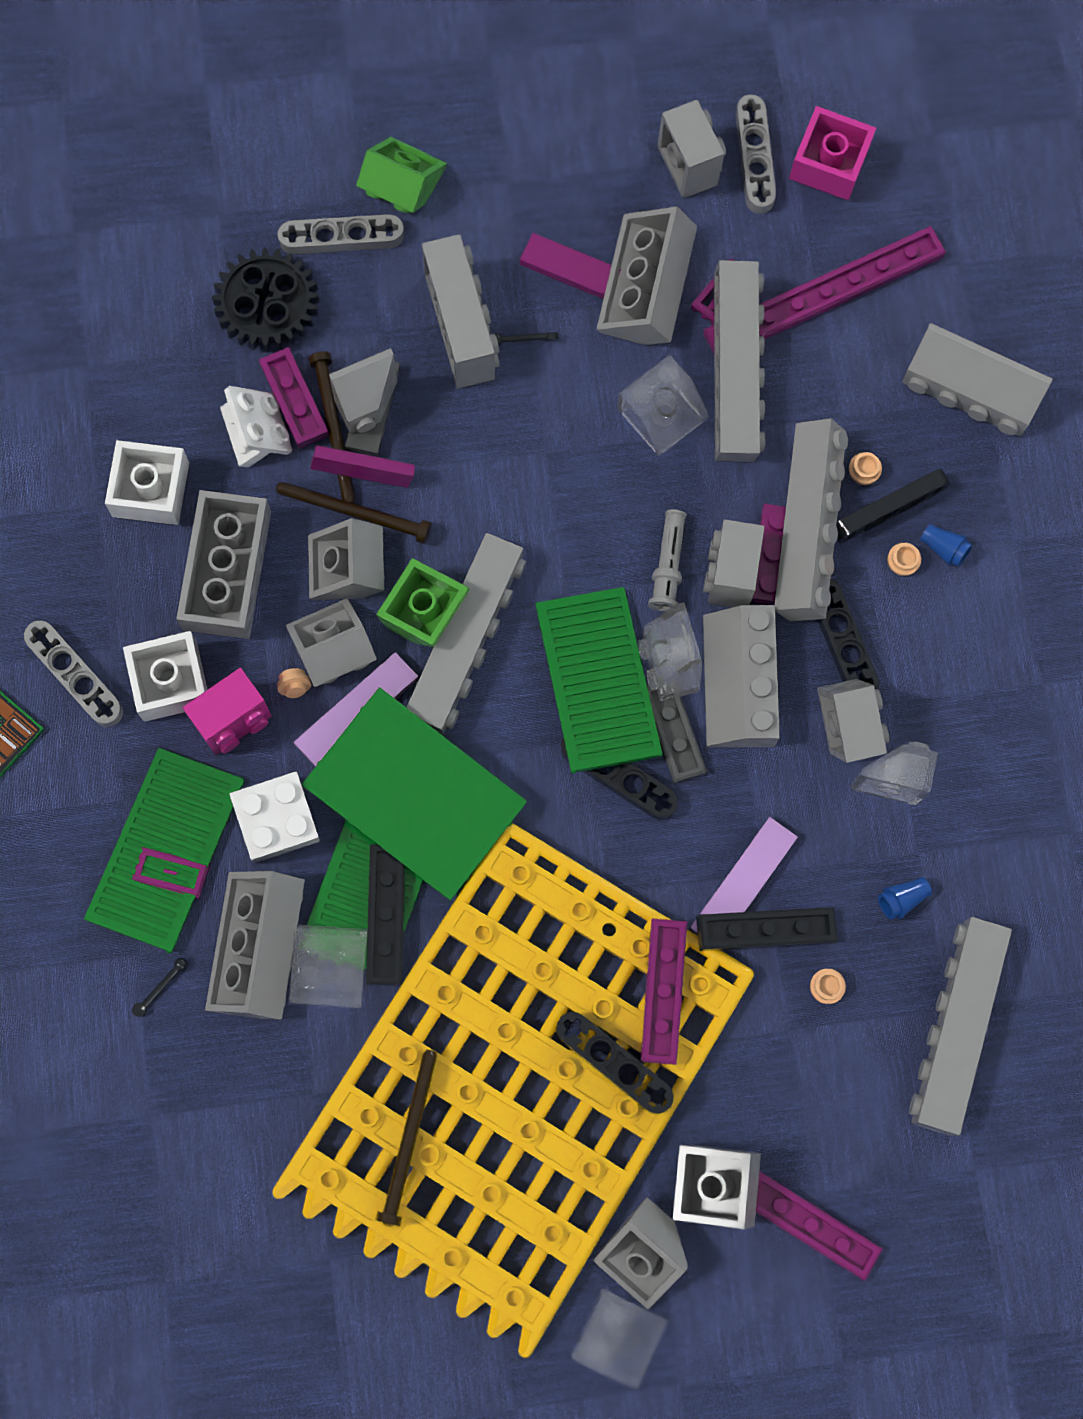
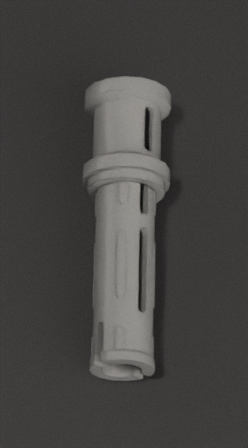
M671 509L665 512L659 566L652 574V580L655 583L653 597L649 599L648 606L660 612H675L678 610L676 594L677 587L682 582V576L678 571L685 518L687 516L685 512Z

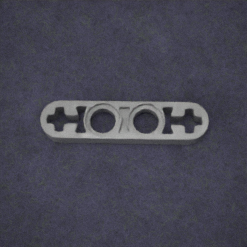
M750 94L742 97L738 102L736 109L737 133L746 205L750 211L756 214H764L772 209L775 202V179L766 106L760 97ZM746 107H752L753 112H755L754 123L749 124L750 117ZM749 134H757L762 138L763 142L760 145L752 146L746 142L745 137ZM755 162L761 163L765 166L766 172L760 175L754 174L749 170V165ZM763 184L762 196L766 198L765 202H760L759 198L756 197L758 185Z
M389 214L293 220L285 222L278 229V239L283 251L294 255L388 249L401 244L404 239V227L402 221L397 216ZM355 227H361L366 231L365 237L360 240L350 238L348 233ZM371 227H375L376 238H372ZM386 227H393V236H386ZM329 229L334 233V237L328 242H321L316 238L320 230ZM306 231H310L312 242H307ZM290 233H296V242L291 243L289 241Z
M40 620L29 624L24 632L26 644L91 718L102 727H113L118 724L122 719L123 708L117 698L49 623ZM36 632L46 633L47 640L54 647L48 651L40 641L36 642ZM59 654H69L72 658L71 665L65 670L56 669L54 667V659ZM86 677L92 679L93 689L89 693L81 695L76 692L75 686L78 680ZM99 697L108 707L114 704L111 707L112 716L101 715L98 717L102 712L93 700Z

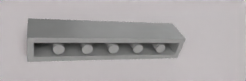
M719 260L714 271L715 461L754 462L765 448V433L760 432V420L764 419L765 402L760 400L759 389L763 388L765 380L764 368H759V356H763L764 337L759 336V325H762L764 320V306L759 305V293L763 292L764 275L759 273V265L756 261Z
M832 418L796 423L775 597V612L789 621L826 619L827 607L831 601L829 587L831 574L834 571V543L838 538L836 524L838 511L841 508V480H843L845 475L843 465L844 451L848 446L847 431Z
M489 533L485 534L463 582V585L467 586L470 591L434 646L406 707L442 736L446 728L452 730L457 721L459 711L455 708L459 699H466L470 692L473 680H470L469 677L474 667L477 669L481 667L487 650L482 648L487 637L494 638L500 624V620L496 619L500 608L506 609L513 595V590L509 588L514 578H521L527 563L526 560H523V547Z
M970 917L963 921V924L959 923L953 937V944H957L955 956L948 959L944 972V977L949 978L946 991L941 990L935 1010L940 1012L937 1025L931 1026L927 1037V1045L931 1046L928 1060H922L918 1071V1079L922 1080L919 1094L914 1093L909 1106V1114L913 1115L911 1124L949 1136L960 1135L1012 929L974 917Z

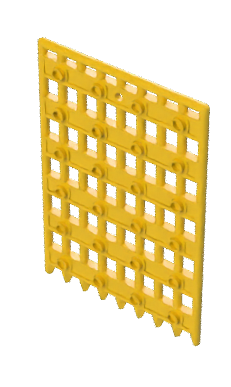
M512 823L511 826L506 828L470 875L469 880L463 886L275 1184L272 1194L276 1199H282L299 1185L305 1186L307 1192L302 1213L308 1219L314 1218L330 1204L338 1207L333 1228V1234L336 1238H344L360 1224L366 1225L368 1231L363 1252L367 1258H374L390 1244L394 1243L399 1247L394 1273L397 1277L405 1278L418 1266L425 1263L429 1266L425 1293L428 1297L435 1298L453 1283L461 1286L456 1307L457 1315L461 1318H466L486 1302L491 1306L487 1327L488 1335L492 1338H497L517 1322L523 1326L518 1352L521 1357L528 1358L541 1340L754 977V972L750 967L722 950L699 951L698 936L689 930L686 931L685 953L690 947L707 957V960L702 966L685 956L679 1033L695 1006H698L714 1017L697 1045L679 1035L677 1065L644 1064L654 1074L659 1066L678 1077L672 1087L674 1099L671 1107L661 1114L649 1113L574 1051L568 1050L551 1038L556 1031L559 1019L570 1010L583 1015L595 1026L616 1038V1043L626 1051L630 1047L641 1054L645 994L637 1007L632 1006L618 996L635 968L647 975L651 919H671ZM510 838L528 848L524 856L506 846ZM540 856L558 866L554 874L535 864ZM569 874L587 884L583 893L565 882ZM486 876L504 887L487 915L469 905ZM599 892L617 902L613 911L595 901ZM515 895L534 905L517 933L498 923ZM629 910L647 921L643 929L625 919ZM545 913L563 923L546 952L528 941ZM604 925H613L615 927V934L613 936H605L602 932ZM575 931L593 942L577 970L558 960ZM450 935L467 947L448 975L431 963ZM605 950L623 960L606 989L588 978ZM478 954L496 964L495 969L479 994L461 983ZM719 965L738 976L734 984L715 974ZM511 973L527 984L511 1010L507 1012L491 1002L507 974ZM538 991L557 1002L539 1031L521 1020ZM412 995L427 1004L429 1008L410 1036L393 1024ZM443 1014L459 1024V1027L442 1054L440 1055L436 1052L437 1059L425 1107L433 1094L452 1106L433 1136L419 1128L410 1163L413 1169L406 1179L397 1215L402 1217L401 1225L395 1226L375 1221L377 1211L383 1212L387 1194L376 1188L394 1157L398 1155L409 1111L408 1107L402 1117L386 1107L385 1104L403 1075L416 1082L423 1053L426 1049L432 1050L423 1043L440 1015ZM589 1030L587 1036L580 1032L577 1037L582 1040V1043L577 1045V1047L584 1051L588 1040L595 1036V1033ZM473 1033L488 1042L489 1046L473 1072L469 1073L453 1062L470 1034ZM611 1051L609 1052V1054H608V1056L606 1057L605 1061L609 1059V1057H610V1055H611ZM501 1052L519 1062L502 1093L483 1082ZM375 1056L391 1066V1069L374 1096L370 1097L356 1088L355 1084L372 1057ZM531 1071H534L550 1081L531 1112L515 1102L514 1099ZM639 1074L637 1075V1077H636V1079L634 1080L633 1084H635V1083L637 1082V1080H638V1078H639ZM645 1076L642 1085L633 1092L640 1097L641 1092L646 1090L647 1084L652 1079ZM562 1089L580 1100L563 1131L544 1120ZM652 1101L649 1102L652 1107L656 1105ZM595 1109L611 1119L592 1150L577 1141L575 1137L591 1110ZM465 1113L482 1125L466 1152L462 1155L445 1143ZM337 1118L351 1127L352 1131L333 1160L315 1148L333 1119ZM623 1128L641 1138L624 1170L605 1158ZM495 1132L513 1144L496 1172L492 1174L476 1164V1161ZM364 1137H366L383 1149L365 1178L362 1179L348 1170L346 1166ZM527 1152L543 1162L524 1194L506 1182L523 1153ZM557 1171L574 1183L556 1213H553L537 1201L554 1172ZM426 1175L444 1188L426 1217L423 1218L406 1206ZM587 1190L605 1202L585 1233L569 1223L568 1220ZM457 1195L472 1204L474 1208L455 1238L437 1227ZM489 1215L505 1225L488 1256L484 1257L468 1245L485 1216ZM517 1234L536 1245L518 1277L499 1266ZM548 1253L567 1265L549 1297L530 1286Z

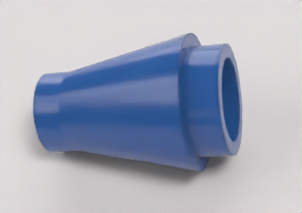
M933 524L928 525L920 538V541L927 544L949 566L953 564L960 567L973 547V544L967 541L968 537L936 527Z
M920 877L913 881L885 887L883 893L878 895V904L888 919H902L925 898L931 896L932 889L928 881L924 877Z

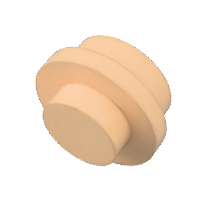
M859 453L849 463L850 477L861 485L873 484L882 473V464L872 453Z
M896 544L888 553V566L897 575H912L920 567L921 554L912 544Z
M299 668L283 671L279 675L277 683L278 692L288 698L301 697L311 687L310 677L306 675L304 670Z
M833 969L818 971L810 982V991L813 997L823 1004L836 1003L843 997L846 990L844 978Z

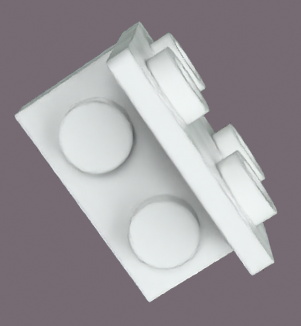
M234 386L224 389L228 402L221 406L220 409L240 467H250L269 453L287 455L293 451L288 431L285 428L279 410V404L273 393Z

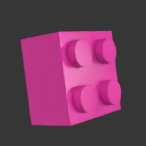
M816 106L795 156L789 179L849 201L870 148L876 127Z
M241 667L182 707L215 755L220 752L226 754L240 744V738L249 732L255 734L267 726V720L272 717L264 699Z

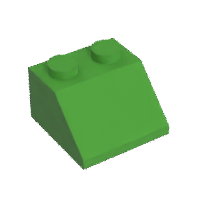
M389 137L367 150L356 186L364 189L365 193L372 198L385 199L393 203V206L399 211L414 213L427 202L447 163L402 141Z
M412 558L376 615L384 626L392 632L415 644L434 647L470 589Z

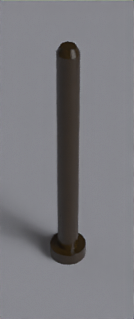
M327 351L311 354L308 359L310 367L316 369L331 448L346 451L329 378L328 366L332 364L331 353ZM337 474L342 500L354 503L355 494L351 477Z
M279 482L276 486V492L279 495L416 536V542L426 544L432 527V522L422 520L421 524L286 482Z
M426 1049L423 1053L383 1212L377 1211L375 1221L395 1226L401 1225L402 1217L397 1215L437 1059L436 1051Z

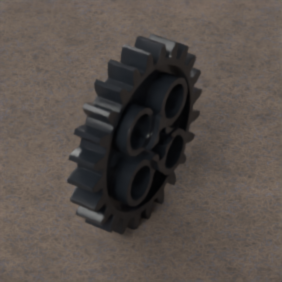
M263 248L261 256H257L255 251L251 249L250 259L246 260L239 254V264L237 266L231 262L227 263L229 274L219 272L222 283H214V289L217 293L212 296L213 303L217 306L214 308L216 318H220L218 321L221 329L228 328L227 334L230 339L238 335L237 339L240 346H243L249 340L251 349L254 351L259 343H263L265 352L269 351L271 343H275L277 348L281 350L283 340L286 339L293 345V335L295 333L301 337L305 336L303 325L307 327L313 326L310 316L318 315L315 304L320 303L319 295L315 293L318 291L316 281H311L313 279L311 270L304 271L305 267L302 260L294 264L292 253L283 259L280 249H277L273 256H269L267 248ZM272 274H274V277H273L272 281L270 282V286H269V284H268L269 278H270V276H271ZM253 278L261 279L258 284H248V281ZM282 286H293L290 291H279ZM268 289L270 291L271 297H267ZM242 308H253L248 314L239 313ZM263 313L264 317L262 324L258 325L257 323L259 322L260 317ZM277 314L285 316L280 321L270 320L271 317Z

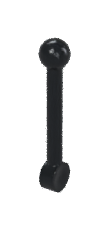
M558 332L509 336L495 333L498 346L503 342L559 339Z
M178 958L174 962V968L142 1003H136L132 1007V1013L135 1016L143 1017L146 1015L148 1005L179 971L182 972L187 969V960Z

